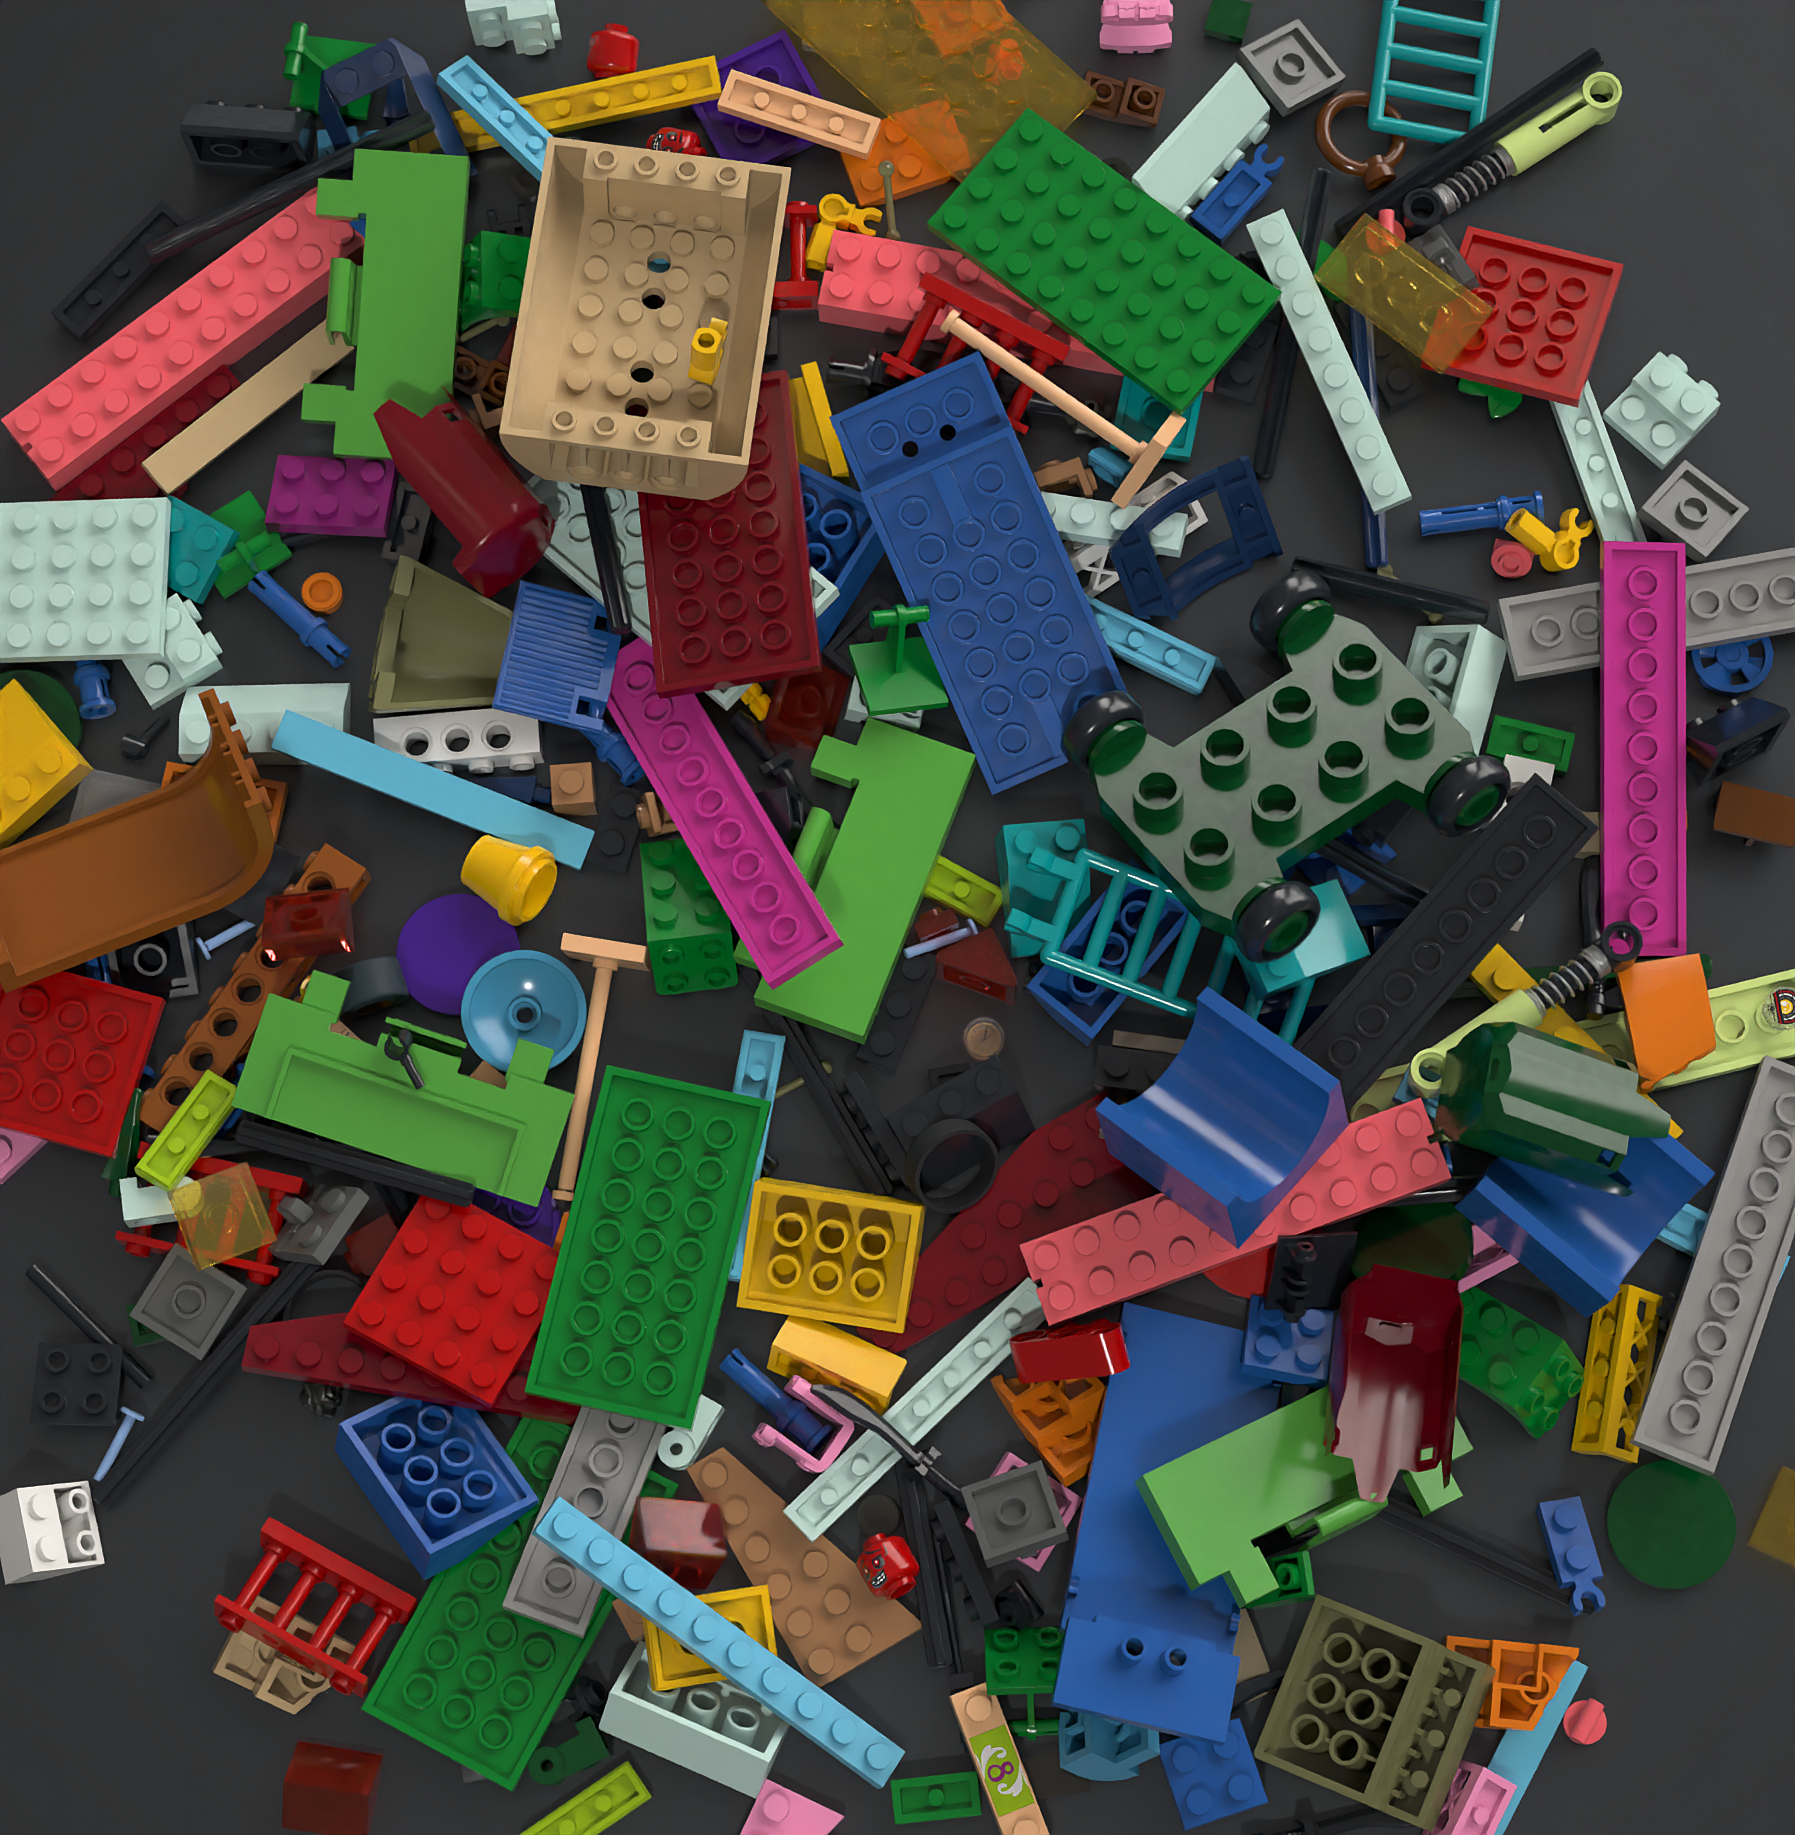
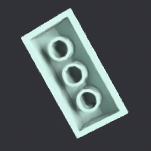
M1236 62L1132 176V183L1186 223L1190 220V216L1194 212L1192 208L1200 199L1204 201L1219 184L1217 180L1226 170L1230 172L1241 159L1243 160L1245 156L1243 151L1250 143L1258 144L1270 128L1268 124L1270 107L1241 66Z
M1479 624L1416 626L1405 667L1465 727L1470 734L1474 752L1478 756L1507 652L1505 641Z
M350 683L187 687L179 714V756L185 765L195 766L204 755L210 739V727L198 694L214 688L220 704L228 701L237 722L236 725L230 727L232 732L240 729L249 751V753L242 755L244 760L252 757L255 766L306 765L307 763L271 749L286 709L350 734L351 685Z
M639 1641L610 1691L598 1729L753 1798H757L771 1771L790 1724L729 1679L662 1691H652L646 1643Z

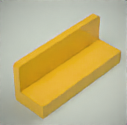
M817 362L801 365L802 377L790 380L799 463L848 486L850 485L849 471L840 441L829 419L832 413Z
M789 1315L772 1343L767 1369L789 1379L793 1375H797L805 1379L811 1386L825 1384L843 1388L863 1400L879 1415L883 1416L888 1410L892 1391L902 1375L907 1361L821 1320Z

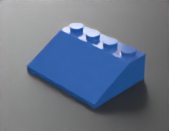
M799 463L810 565L836 586L840 593L817 618L821 654L885 553V549L860 492Z
M395 1396L339 1423L335 1444L336 1453L424 1580L464 1560L539 1502V1498L476 1409Z

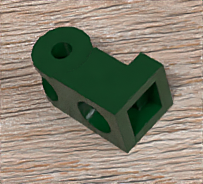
M589 1716L575 1723L580 1735L555 1748L543 1747L532 1753L528 1763V1770L534 1781L546 1786L559 1785L614 1757L602 1731L598 1729L599 1725L594 1717Z

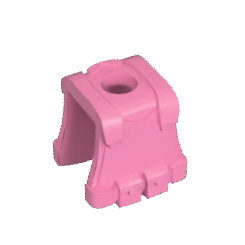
M1170 0L1103 1V5L1100 8L1101 23H1103L1099 34L1100 48L1117 50L1118 53H1133V51H1138V53H1154L1155 49L1171 47L1172 30H1170L1168 23L1173 21V5L1170 3Z
M793 1375L784 1387V1391L796 1400L803 1401L807 1404L808 1408L838 1427L818 1458L815 1459L765 1423H760L751 1437L765 1448L774 1445L796 1460L795 1463L798 1467L811 1474H817L829 1468L853 1433L854 1423L810 1392L811 1384L805 1379Z

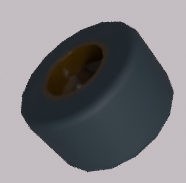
M386 956L363 960L346 966L332 974V976L351 982L339 1017L341 1019H359L382 1013L402 1004L409 997L403 972L396 957Z

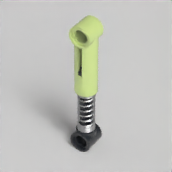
M1607 72L1591 74L1585 80L1583 86L1496 141L1494 149L1490 151V156L1483 155L1481 161L1474 160L1472 167L1465 166L1463 173L1456 172L1454 179L1447 178L1445 184L1439 183L1432 189L1417 188L1410 191L1404 199L1400 214V224L1404 228L1405 235L1412 239L1423 235L1429 229L1447 219L1448 214L1455 211L1456 207L1460 208L1462 201L1469 202L1471 195L1478 196V191L1481 189L1486 191L1487 185L1490 183L1495 185L1496 179L1499 177L1505 179V176H1517L1594 125H1602L1609 122L1615 116L1622 95V86L1619 80L1613 74ZM1591 95H1604L1608 101L1599 103ZM1422 209L1427 211L1430 217L1420 219L1415 217L1412 211Z
M1616 921L1609 924L1604 929L1602 935L1591 942V947L1578 954L1576 961L1570 959L1568 960L1567 967L1559 966L1558 973L1551 972L1549 979H1540L1539 986L1531 985V988H1527L1524 991L1517 989L1433 1047L1420 1051L1413 1058L1407 1074V1083L1411 1091L1424 1099L1438 1097L1447 1050L1457 1046L1464 1036L1481 1024L1513 1021L1535 1029L1543 1023L1542 1018L1546 1016L1548 1009L1556 1010L1557 1003L1560 1001L1565 1003V998L1569 995L1575 997L1574 992L1578 989L1584 991V985L1588 982L1593 984L1594 978H1603L1608 973L1613 974L1614 972H1622L1629 969L1635 963L1643 946V937L1640 930L1634 924L1627 921ZM1612 939L1624 940L1628 944L1630 952L1626 954L1615 953L1610 948L1609 941ZM1425 1065L1434 1066L1439 1070L1441 1079L1436 1082L1425 1081L1420 1076L1419 1069Z

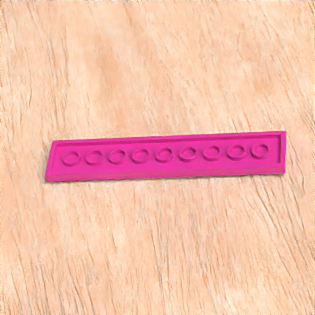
M1603 541L1600 543V936L1604 929L1613 922L1627 921L1634 924L1640 930L1643 937V946L1638 957H1678L1686 955L1685 543ZM1612 939L1609 941V946H1613L1615 953L1626 954L1630 952L1629 946L1624 940Z
M639 637L620 649L606 706L765 981L774 990L842 947L844 943L696 694L660 699L656 691L652 647Z

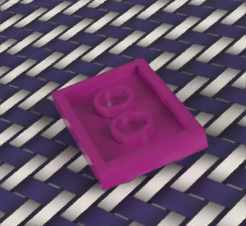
M278 455L265 518L267 531L387 537L399 473L394 461Z

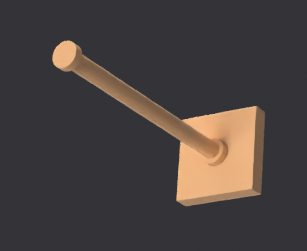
M953 309L940 327L942 332L947 334L950 331L1130 456L1128 461L1134 466L1111 499L1112 502L1125 509L1187 420L1173 411L1149 444L1143 440L1141 443H1138L958 318L960 313Z
M563 933L561 950L570 959L593 962L592 967L596 968L574 1091L576 1095L571 1108L557 1190L552 1191L551 1197L572 1202L612 973L618 970V966L651 972L652 965L649 949L646 946Z

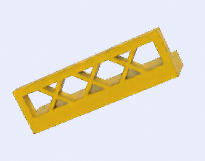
M1620 1284V1290L1614 1298L1593 1313L1585 1371L1583 1373L1584 1383L1580 1392L1571 1451L1580 1454L1606 1455L1627 1463H1637L1640 1447L1630 1444L1629 1441L1650 1383L1660 1319L1656 1314V1309L1662 1305L1663 1296L1630 1284ZM1639 1300L1646 1302L1644 1321L1641 1323L1637 1316ZM1634 1343H1636L1639 1350L1638 1360L1635 1364H1633L1630 1357L1631 1348ZM1629 1384L1632 1391L1631 1404L1627 1406L1624 1400L1625 1387ZM1621 1427H1623L1626 1434L1624 1450L1616 1447L1618 1431Z

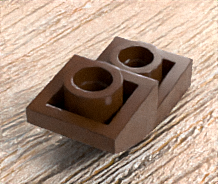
M1087 70L1083 76L1074 111L1128 125L1155 127L1166 89L1128 77L1123 82Z
M457 345L454 391L472 399L471 395L479 393L484 405L494 409L504 406L510 368L494 359L489 362Z

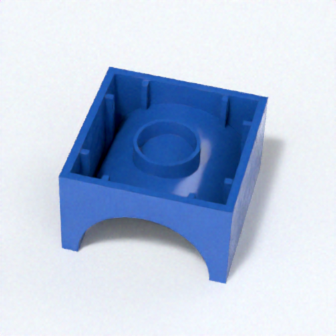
M1207 986L1196 998L1197 1011L1191 1031L1180 1052L1163 1075L1136 1099L1126 1104L1117 1105L1106 1097L1095 1111L1108 1151L1112 1156L1239 1249L1349 1126L1341 1084L1337 1078Z
M1668 1134L1667 1138L1629 1137L1627 1153L1618 1170L1606 1175L1634 1192L1628 1197H1621L1583 1186L1497 1156L1455 1208L1587 1318L1614 1298L1620 1290V1283L1644 1251L1687 1202L1709 1182L1715 1172L1670 1134ZM1603 1149L1596 1161L1609 1164L1614 1152Z

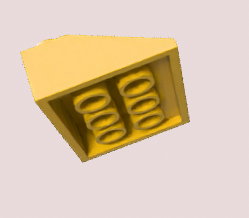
M16 679L10 681L0 690L1 850L13 843L94 770Z
M767 1177L759 1178L754 1181L736 1307L903 1334L920 1253L927 1206L918 1201Z

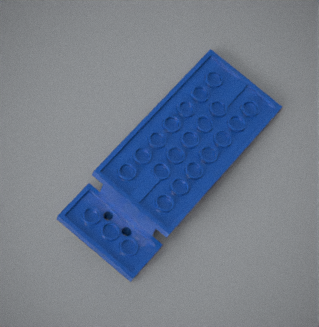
M977 351L833 415L829 419L861 489V497L909 606H928L929 622L917 623L971 748L976 755L992 795L1067 763L1068 761L1060 748L1062 732L1074 713L1091 698L1104 692L1114 690L1128 692L980 352ZM946 425H951L956 430L955 437L950 441L943 440L940 434L941 429ZM908 442H915L918 445V453L914 457H907L904 454L903 448Z
M1124 1302L1121 1306L1118 1323L1121 1324L1131 1366L1125 1371L1108 1375L1058 1628V1632L1063 1633L1064 1636L1050 1706L1223 1746L1226 1743L1241 1657L1233 1655L1235 1638L1242 1616L1240 1615L1241 1608L1236 1603L1223 1576L1192 1591L1190 1590L1135 1481L1142 1475L1276 1411L1282 1381L1240 1373L1245 1331ZM1126 1649L1135 1650L1137 1656L1130 1655ZM1170 1659L1179 1661L1180 1666L1173 1665Z

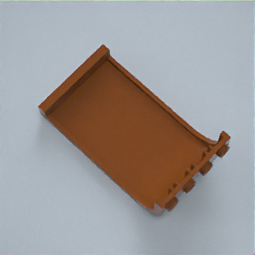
M214 688L198 694L209 723L210 739L204 755L186 775L163 788L0 850V983L5 993L215 912L243 896L262 877L270 863L274 848V836L266 812L273 810L265 787L262 786L256 789L254 783L261 781L252 757L246 760L243 759L242 755L249 753L240 729L232 732L230 727L237 724L228 701L220 704Z

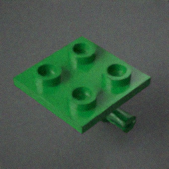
M293 22L290 41L285 44L283 54L286 56V62L282 75L285 79L294 81L289 107H298L306 112L319 114L318 100L321 72L376 44L307 36L308 25L301 22ZM372 93L340 108L342 117L367 120Z
M250 490L209 515L240 533L231 552L216 560L221 571L214 584L224 599L248 585L251 580H256L254 576L263 570L269 572L293 556L286 544L282 543L278 532L267 531L265 525L266 514Z
M903 604L893 605L890 610L870 611L869 622L872 629L889 626L885 641L848 646L849 657L869 716L948 706L949 702L939 672L924 638L905 639L907 624L929 622L930 614L927 605L905 608Z
M1059 1626L1026 1627L1022 1630H1014L1012 1628L984 1629L987 1695L1027 1694V1719L1006 1720L1012 1737L1027 1736L1028 1741L1036 1740V1736L1059 1735V1718H1035L1034 1694L1053 1693L1064 1636L1063 1633L1058 1632Z

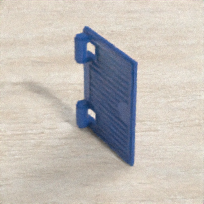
M521 580L492 708L585 731L586 734L591 736L600 735L621 641V634H611L608 621L605 632L594 629L597 616L607 618L605 607L593 598ZM578 700L589 702L587 716L576 713Z

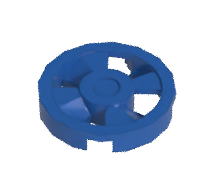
M1763 637L1691 650L1689 660L1691 667L1694 666L1696 674L1700 677L1699 682L1703 687L1717 695L1736 697L1762 685L1772 668L1774 652L1770 638ZM1761 641L1765 653L1763 658L1749 657L1747 647ZM1700 658H1714L1715 664L1704 669ZM1742 671L1748 682L1741 685H1731V674Z

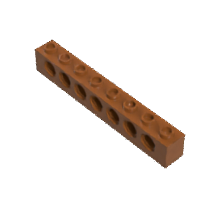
M327 843L323 845L320 851L315 850L310 854L303 866L305 873L296 885L291 884L284 891L279 901L281 907L273 919L269 917L261 924L256 933L258 940L249 953L245 951L238 957L232 968L234 975L225 987L221 985L213 993L208 1003V1006L211 1008L202 1021L198 1019L190 1026L185 1035V1041L187 1042L179 1054H172L167 1059L161 1070L163 1077L154 1090L149 1088L143 1094L140 1122L160 1134L181 1106L171 1105V1096L174 1091L179 1088H187L190 1094L207 1070L212 1071L231 1083L236 1076L235 1067L238 1063H244L247 1059L269 993L290 998L372 878L366 868ZM323 884L332 886L331 894L326 899H312V894L316 887ZM305 918L308 920V926L304 932L300 934L289 933V926L295 919ZM274 952L285 954L284 961L279 967H265L266 959L270 954ZM250 986L261 987L258 999L249 1003L242 1001V994L246 988ZM236 1020L237 1028L232 1035L227 1037L218 1035L219 1026L224 1021ZM203 1054H212L213 1063L210 1068L205 1071H196L194 1068L196 1059Z

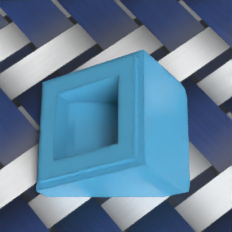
M1107 446L1092 449L1088 454V468H1091L1095 475L1116 489L1120 487L1134 466L1126 458Z

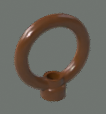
M1363 90L1345 91L1333 96L1320 109L1315 122L1317 146L1323 157L1337 170L1350 176L1362 178L1367 190L1374 191L1386 187L1396 179L1393 168L1404 156L1408 137L1391 134V146L1384 156L1375 155L1363 162L1345 156L1339 151L1332 140L1330 130L1332 120L1339 111L1348 107L1361 106L1369 108L1371 92ZM1385 100L1384 116L1403 120L1399 111L1388 100Z

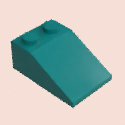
M1084 819L1011 824L1001 827L994 838L1005 923L1009 913L1014 908L1035 919L1051 924L1066 882L1025 868L1035 846L1073 863L1080 849H1088ZM1090 867L1063 941L1091 909ZM1007 932L1010 958L1040 956L1044 943L1026 936Z
M1337 879L1310 887L1317 895L1321 905L1319 920L1307 939L1293 952L1278 961L1267 964L1251 962L1240 952L1235 940L1228 936L1257 1002L1371 955Z

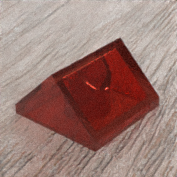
M823 664L822 672L777 679L764 721L766 738L771 742L816 754L823 735L833 737L850 679Z
M349 888L266 897L261 941L264 950L271 960L355 951Z
M992 927L938 951L935 958L936 978L1010 1005H1015L1017 999V979Z
M636 1496L629 1548L684 1588L707 1589L727 1557L719 1505L707 1502Z
M298 1741L283 1782L282 1828L323 1835H369L384 1755Z

